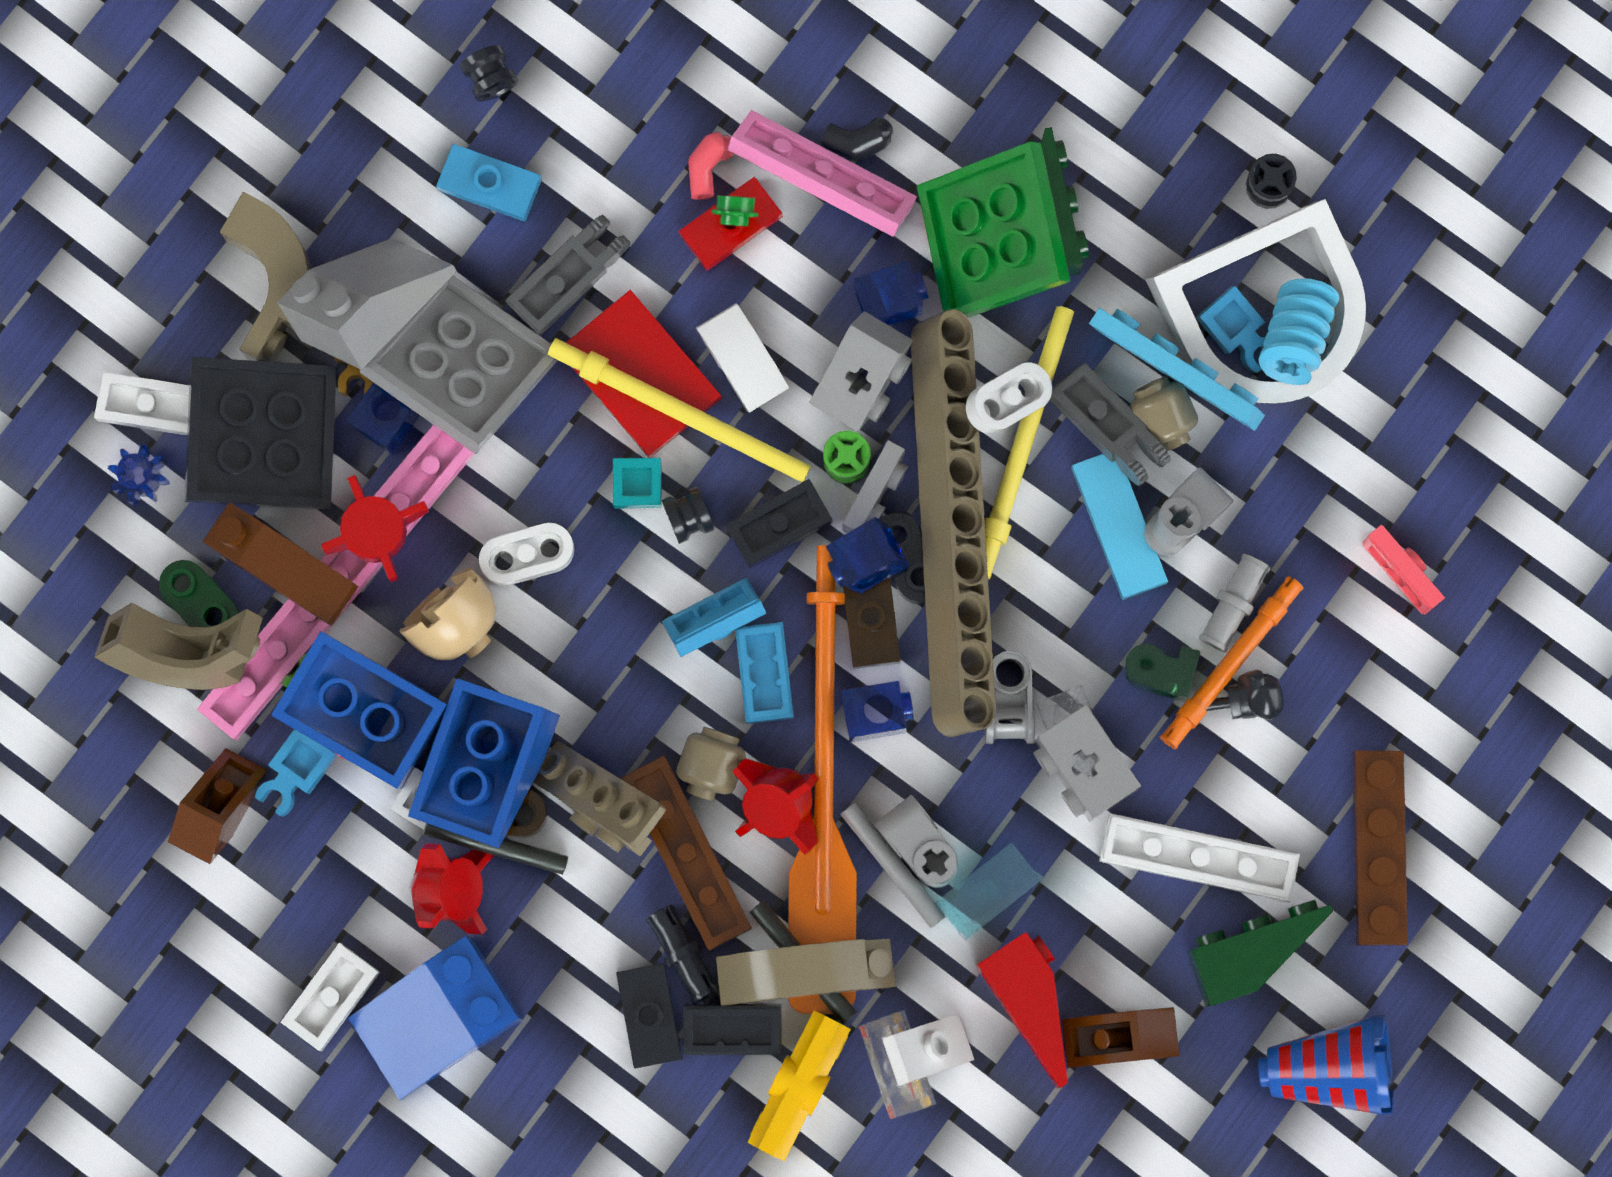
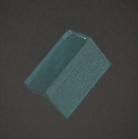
M1010 843L935 903L964 941H966L1038 885L1044 877L1039 871L1035 872L1014 844Z

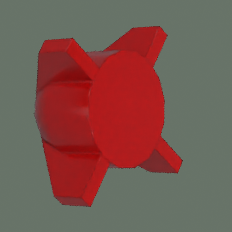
M355 475L348 477L347 480L356 501L350 504L342 515L340 524L341 536L322 543V549L326 555L350 550L352 554L363 561L372 563L382 562L389 581L394 582L399 578L392 557L397 555L405 544L406 526L430 512L425 501H422L399 511L393 503L385 498L376 496L366 497L358 478Z
M744 758L732 770L734 775L748 789L744 794L742 802L746 819L735 830L736 834L742 837L755 828L759 833L770 838L783 839L789 837L801 852L806 855L818 842L811 815V788L819 778L814 773L800 774L790 768H775Z
M425 843L420 850L410 886L415 919L420 928H435L440 921H452L468 934L483 935L487 928L477 912L483 894L480 872L494 855L472 850L461 857H447L440 844Z

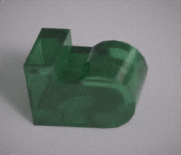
M1138 645L1129 652L1125 660L1124 674L1126 680L1139 690L1186 702L1200 651L1182 646L1178 658L1165 655L1155 645Z

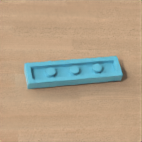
M1099 308L1089 322L1102 335L1176 382L1182 383L1187 389L1253 431L1257 429L1265 415L1254 406L1259 399L1258 397L1236 383L1233 384L1230 390L1217 383L1215 379L1219 373L1197 358H1194L1191 365L1187 364L1175 356L1180 348L1159 334L1155 333L1152 340L1137 332L1141 324L1123 311L1116 309L1114 314L1110 315Z

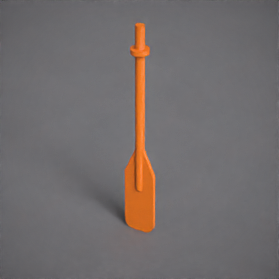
M833 545L817 546L816 592L807 593V604L816 605L814 774L819 780L814 785L813 823L818 842L806 855L799 849L789 871L788 929L801 945L856 940L857 872L833 818L835 605L845 604V594L835 592L836 546ZM856 991L841 992L853 1006L856 999ZM818 995L788 998L790 1005L799 1013L812 1014L815 1010L821 1014H833Z

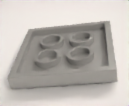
M452 276L362 370L360 369V373L467 449L477 454L558 360L547 355L551 343L461 280Z

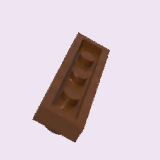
M1354 751L1353 802L1356 946L1408 945L1404 751Z
M662 756L621 777L623 781L666 808L665 813L652 829L650 835L708 950L711 951L752 930L666 757Z

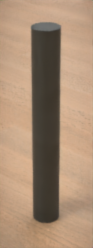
M427 823L423 831L424 836L563 875L568 861V856L506 838L503 839L500 847L496 848Z
M764 900L749 912L778 948L801 945ZM841 992L818 995L842 1025L858 1013Z

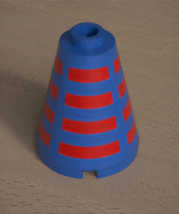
M1385 1015L1371 1016L1268 1047L1267 1057L1259 1058L1258 1060L1261 1087H1269L1272 1097L1380 1115H1391L1394 1113V1090H1389L1388 1087L1391 1084L1393 1074Z

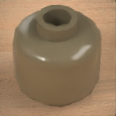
M1162 377L1139 387L1133 392L1135 399L1129 404V407L1136 416L1148 425L1146 429L1167 451L1182 446L1191 440L1188 432L1197 425L1199 419L1187 390L1182 383L1169 382L1168 377Z
M705 726L701 733L695 732L687 737L676 770L677 776L689 783L686 790L687 793L714 801L716 793L726 795L735 790L738 778L732 770L740 761L746 758L744 750L737 746L740 738Z

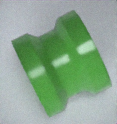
M849 430L840 431L832 435L825 443L823 450L824 468L827 474L836 482L843 484L855 483L861 480L869 470L871 463L870 446L859 433Z

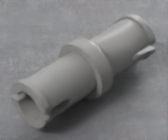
M1242 555L1241 561L1226 590H1220L1215 598L1219 603L1203 633L1199 636L1202 642L1219 651L1227 652L1228 646L1244 615L1250 616L1254 607L1250 604L1271 567L1250 555Z

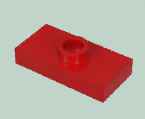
M755 176L728 195L755 198L754 212L759 213L758 217H749L748 226L720 224L721 215L712 214L711 212L712 209H716L717 204H715L679 230L680 237L707 272L783 217L781 210Z

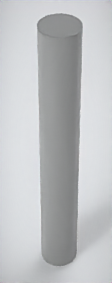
M854 803L843 811L840 815L928 926L932 928L945 918L944 913L858 805Z

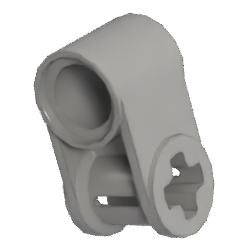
M1199 467L1172 493L1159 511L1149 520L1144 530L1146 543L1158 554L1165 556L1174 555L1186 546L1202 529L1206 530L1234 500Z
M1011 650L1001 652L993 659L996 712L993 723L985 729V743L993 744L995 739H1025L1027 744H1034L1035 706L1034 700H1032L1031 664L1019 652ZM1011 661L1019 665L1023 674L1020 684L1007 687L998 681L996 668L1000 663ZM998 721H1020L1021 723L1001 724Z
M912 795L908 796L873 824L898 857L904 859L925 885L933 888L944 887L950 884L956 877L958 860L955 852L939 833L934 821ZM933 853L934 856L939 858L945 854L948 857L944 862L945 874L940 876L937 872L933 871L927 875L924 872L928 866L926 856Z

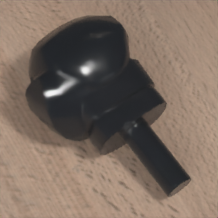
M1257 669L1246 672L1238 677L1237 684L1228 685L1227 697L1215 698L1206 711L1231 708L1232 719L1256 718L1257 716L1265 720L1275 719L1281 714L1284 705L1283 693L1278 678L1269 674H1263L1262 671Z

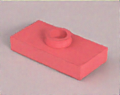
M1382 524L1362 542V546L1421 614H1427L1445 599L1442 593L1423 573L1427 568L1418 554L1409 547L1404 550Z

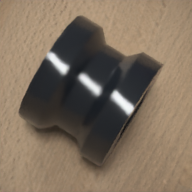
M501 45L480 49L469 55L460 64L465 77L471 78L474 84L472 92L477 101L483 102L497 98L511 90L518 83L515 72L506 67L504 62L506 54Z
M1276 153L1266 154L1258 158L1252 165L1245 183L1246 193L1250 200L1257 206L1265 209L1277 208L1283 205L1290 197L1297 180L1294 165L1285 156ZM1266 187H1275L1277 191L1275 189H1268Z
M697 486L688 489L686 495L678 499L667 497L661 500L679 544L688 541L690 535L698 531L705 534L714 531L711 518Z

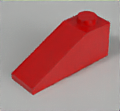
M1025 932L978 963L976 968L1056 1088H1061L1068 1083L1054 973L1048 965L1055 959L1039 935L1031 940L1027 932Z

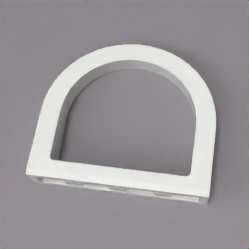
M1326 199L1313 202L1145 279L1186 362L1191 365L1194 358H1197L1219 373L1215 379L1217 383L1228 390L1231 389L1234 383L1238 384L1259 398L1256 403L1290 402L1302 399L1323 389L1340 375L1349 364L1357 350L1364 330L1366 302L1362 280ZM1305 230L1333 288L1338 291L1340 296L1337 304V320L1333 337L1327 349L1320 357L1322 361L1319 368L1310 372L1312 379L1309 384L1292 385L1279 381L1264 382L1244 377L1223 364L1209 348L1182 291V287L1186 283Z

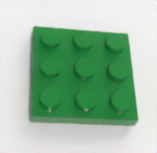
M1027 142L917 185L943 312L956 309L969 318L1070 282L1041 143Z

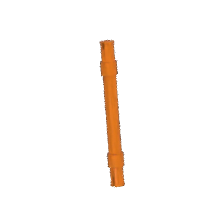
M1290 576L1285 578V581L1274 595L1268 597L1257 611L1258 615L1191 699L1188 698L1176 713L1177 717L1160 736V739L1167 746H1171L1175 750L1178 748V745L1192 728L1195 729L1207 714L1206 710L1269 630L1275 627L1288 612V606L1300 591L1303 590V586L1296 579L1292 580Z

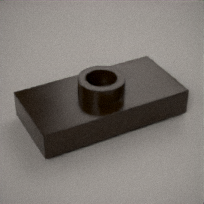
M889 567L841 573L853 669L901 663Z

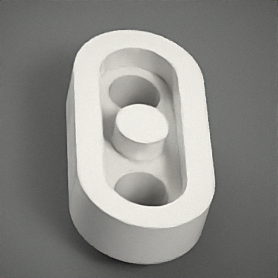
M1028 362L1020 364L973 390L966 401L967 417L977 430L987 434L996 433L1045 406L1052 394L1051 380L1047 372L1039 365ZM1019 384H1020V385L1024 388V390H1025V397L1022 395L1021 391L1018 389V385H1019ZM984 404L990 409V417L984 409Z
M544 523L490 539L480 551L479 566L490 582L500 586L513 585L556 573L566 568L574 556V543L565 528L554 523ZM547 542H556L559 545V552L556 556L545 557L542 554V548ZM504 554L512 556L513 564L509 569L500 570L496 567V561L499 556Z

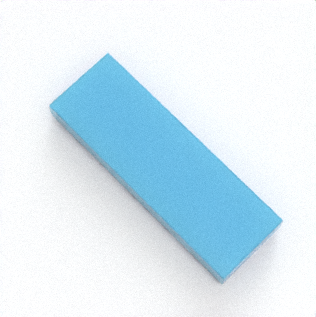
M1104 454L1072 465L1073 475L1121 599L1125 600L1167 584L1168 580L1158 554L1146 543L1144 537L1146 523L1129 479L1120 470L1115 461L1111 462Z

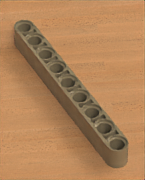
M951 309L922 320L914 326L911 331V339L913 340L911 344L932 718L934 725L944 736L955 737L987 729L995 719L996 704L979 430L971 424L966 413L967 398L976 389L973 329L965 314L956 309Z

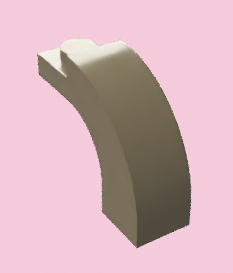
M242 192L220 233L228 244L256 258L265 266L269 288L266 302L239 350L247 360L268 361L269 358L274 360L285 345L287 335L284 334L285 329L289 328L294 331L277 301L292 287L295 281L300 279L309 269H312V266L302 243L284 218L264 202Z
M130 603L108 616L94 658L126 674L160 685L199 690L224 688L241 682L246 663L254 657L259 648L260 638L257 635L263 618L246 609L216 626L189 627L164 620L138 605Z
M890 938L808 944L716 957L721 1006L895 987Z

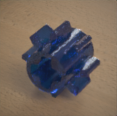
M143 444L140 446L138 454H130L125 449H120L122 459L118 465H109L107 468L119 480L111 486V490L116 494H122L129 490L127 498L128 502L133 506L138 504L140 497H149L152 501L157 502L158 498L155 492L160 485L170 484V481L161 475L159 471L167 464L166 460L162 456H158L149 461L150 449ZM140 466L144 470L143 477L145 480L137 484L134 481L135 474L133 470Z

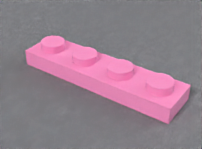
M753 110L748 113L732 135L727 149L892 237L895 236L912 210L917 196Z

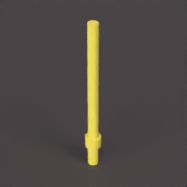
M1056 306L1038 363L1047 372L1051 384L1074 315L1073 310L1062 306ZM1045 406L1020 420L990 517L984 518L988 580L991 578L1000 546L1006 545L1012 527L1008 524L1009 517Z
M557 338L554 339L547 355L580 371V377L596 385L600 381L801 483L804 482L810 471V465L609 365L608 358L594 351L587 354Z

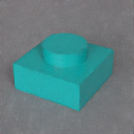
M613 458L614 509L662 508L661 458Z

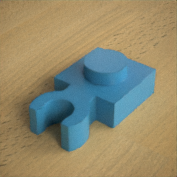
M1232 286L1195 318L1225 354L1231 353L1238 347L1241 351L1240 361L1243 367L1250 373H1258L1261 368L1254 360V351L1258 347L1264 348L1265 337H1260L1255 331L1265 321L1237 287Z
M294 729L268 764V766L279 773L275 780L264 782L257 789L255 798L260 802H264L272 791H279L282 795V803L275 813L281 817L286 816L294 806V792L299 787L305 793L311 794L338 755Z

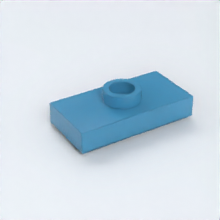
M453 144L436 188L440 192L526 222L542 178L541 175Z
M744 578L664 619L662 623L680 657H683L714 640H721L727 637L733 630L765 615L766 611L749 580Z
M783 622L743 626L735 629L746 724L794 719Z

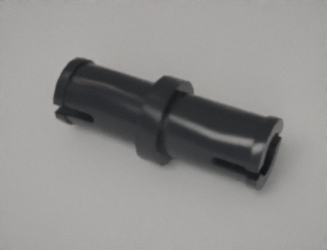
M673 904L650 915L646 922L648 925L650 924L667 955L664 961L668 968L674 967L690 995L693 1005L717 993L719 986L715 983L699 954L702 948L697 940L692 942L675 912Z

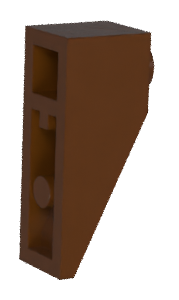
M230 502L202 541L226 560L331 627L359 587Z

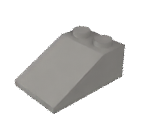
M391 238L309 269L300 279L294 282L292 287L277 301V304L302 342L362 370L457 271L452 264Z

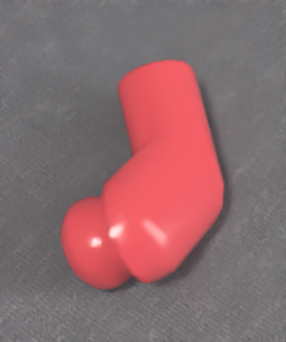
M719 132L706 135L689 156L688 165L692 199L706 200L714 197L712 170L720 160L726 161L734 155V153L727 150L731 140L729 135H722Z

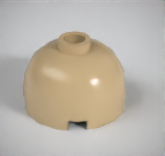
M468 567L450 577L455 584L454 587L451 588L449 586L442 591L437 587L403 622L406 627L401 628L400 633L414 648L427 657L435 660H453L465 653L471 659L478 655L491 641L487 632L495 621L496 605L493 594L472 567Z

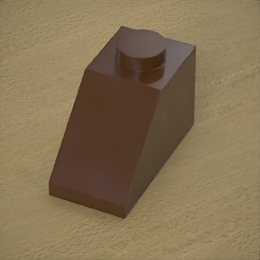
M225 748L181 800L168 843L211 864L233 837L255 797L257 789L261 786L267 769Z
M1174 1007L1062 1019L1067 1068L1180 1056Z

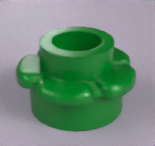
M717 195L716 209L711 210L712 214L721 215L720 224L748 226L749 217H758L759 213L754 212L755 198Z

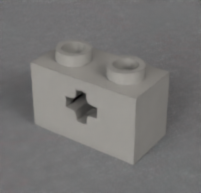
M864 311L849 326L809 403L857 432L869 420L877 423L891 399L884 394L890 382L893 381L898 384L912 361L911 358L906 356V353L913 340ZM864 369L868 371L866 379L862 377Z
M1087 705L1039 735L1035 740L1040 748L1033 752L1037 761L1049 777L1055 773L1058 775L1066 787L1061 796L1076 817L1084 814L1090 822L1141 787ZM1076 754L1083 760L1091 757L1095 761V765L1091 769L1092 778L1089 779L1085 773L1078 775L1073 773L1072 768L1077 763L1074 757Z

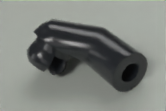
M881 117L874 118L869 124L854 132L830 123L821 144L853 159L864 160L883 151L890 144L893 127L888 120Z

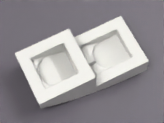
M737 303L696 327L718 367L723 370L747 412L750 413L789 389L770 354Z

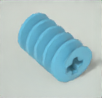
M1294 279L1287 281L1280 287L1277 296L1278 301L1274 306L1273 317L1268 326L1269 332L1264 339V348L1260 353L1258 361L1263 372L1272 379L1285 384L1304 385L1309 384L1312 379L1310 372L1317 370L1321 364L1320 354L1324 352L1326 347L1324 339L1330 333L1329 323L1332 322L1335 316L1333 307L1337 306L1340 296L1338 291L1322 281Z

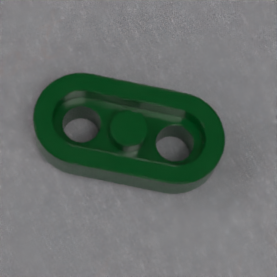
M178 560L169 564L162 571L159 579L160 593L190 627H212L207 622V616L213 610H221L223 614L222 621L219 624L240 613V609L231 598L196 563L188 560ZM180 576H189V588L182 592L177 591L175 588L176 580Z

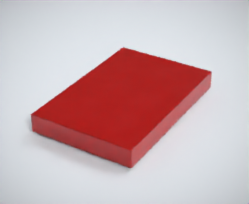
M631 289L566 342L587 354L594 351L608 358L609 365L705 413L722 400L719 392ZM571 367V368L576 372V374L579 376L580 371H578L577 369ZM580 377L648 458L653 457L689 427L600 381L596 385Z

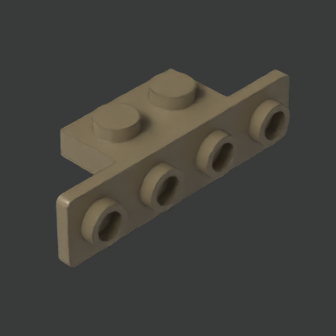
M556 742L550 751L547 752L545 760L533 781L537 786L558 798L574 811L569 818L574 824L591 836L595 834L599 840L617 853L624 846L641 857L652 842L647 836L666 811V808L656 800L561 742Z

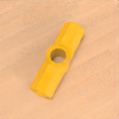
M815 1010L813 1011L791 1056L787 1055L768 1092L770 1098L763 1112L760 1113L747 1143L782 1161L786 1160L807 1116H812L831 1078L828 1074L848 1039L850 1028Z

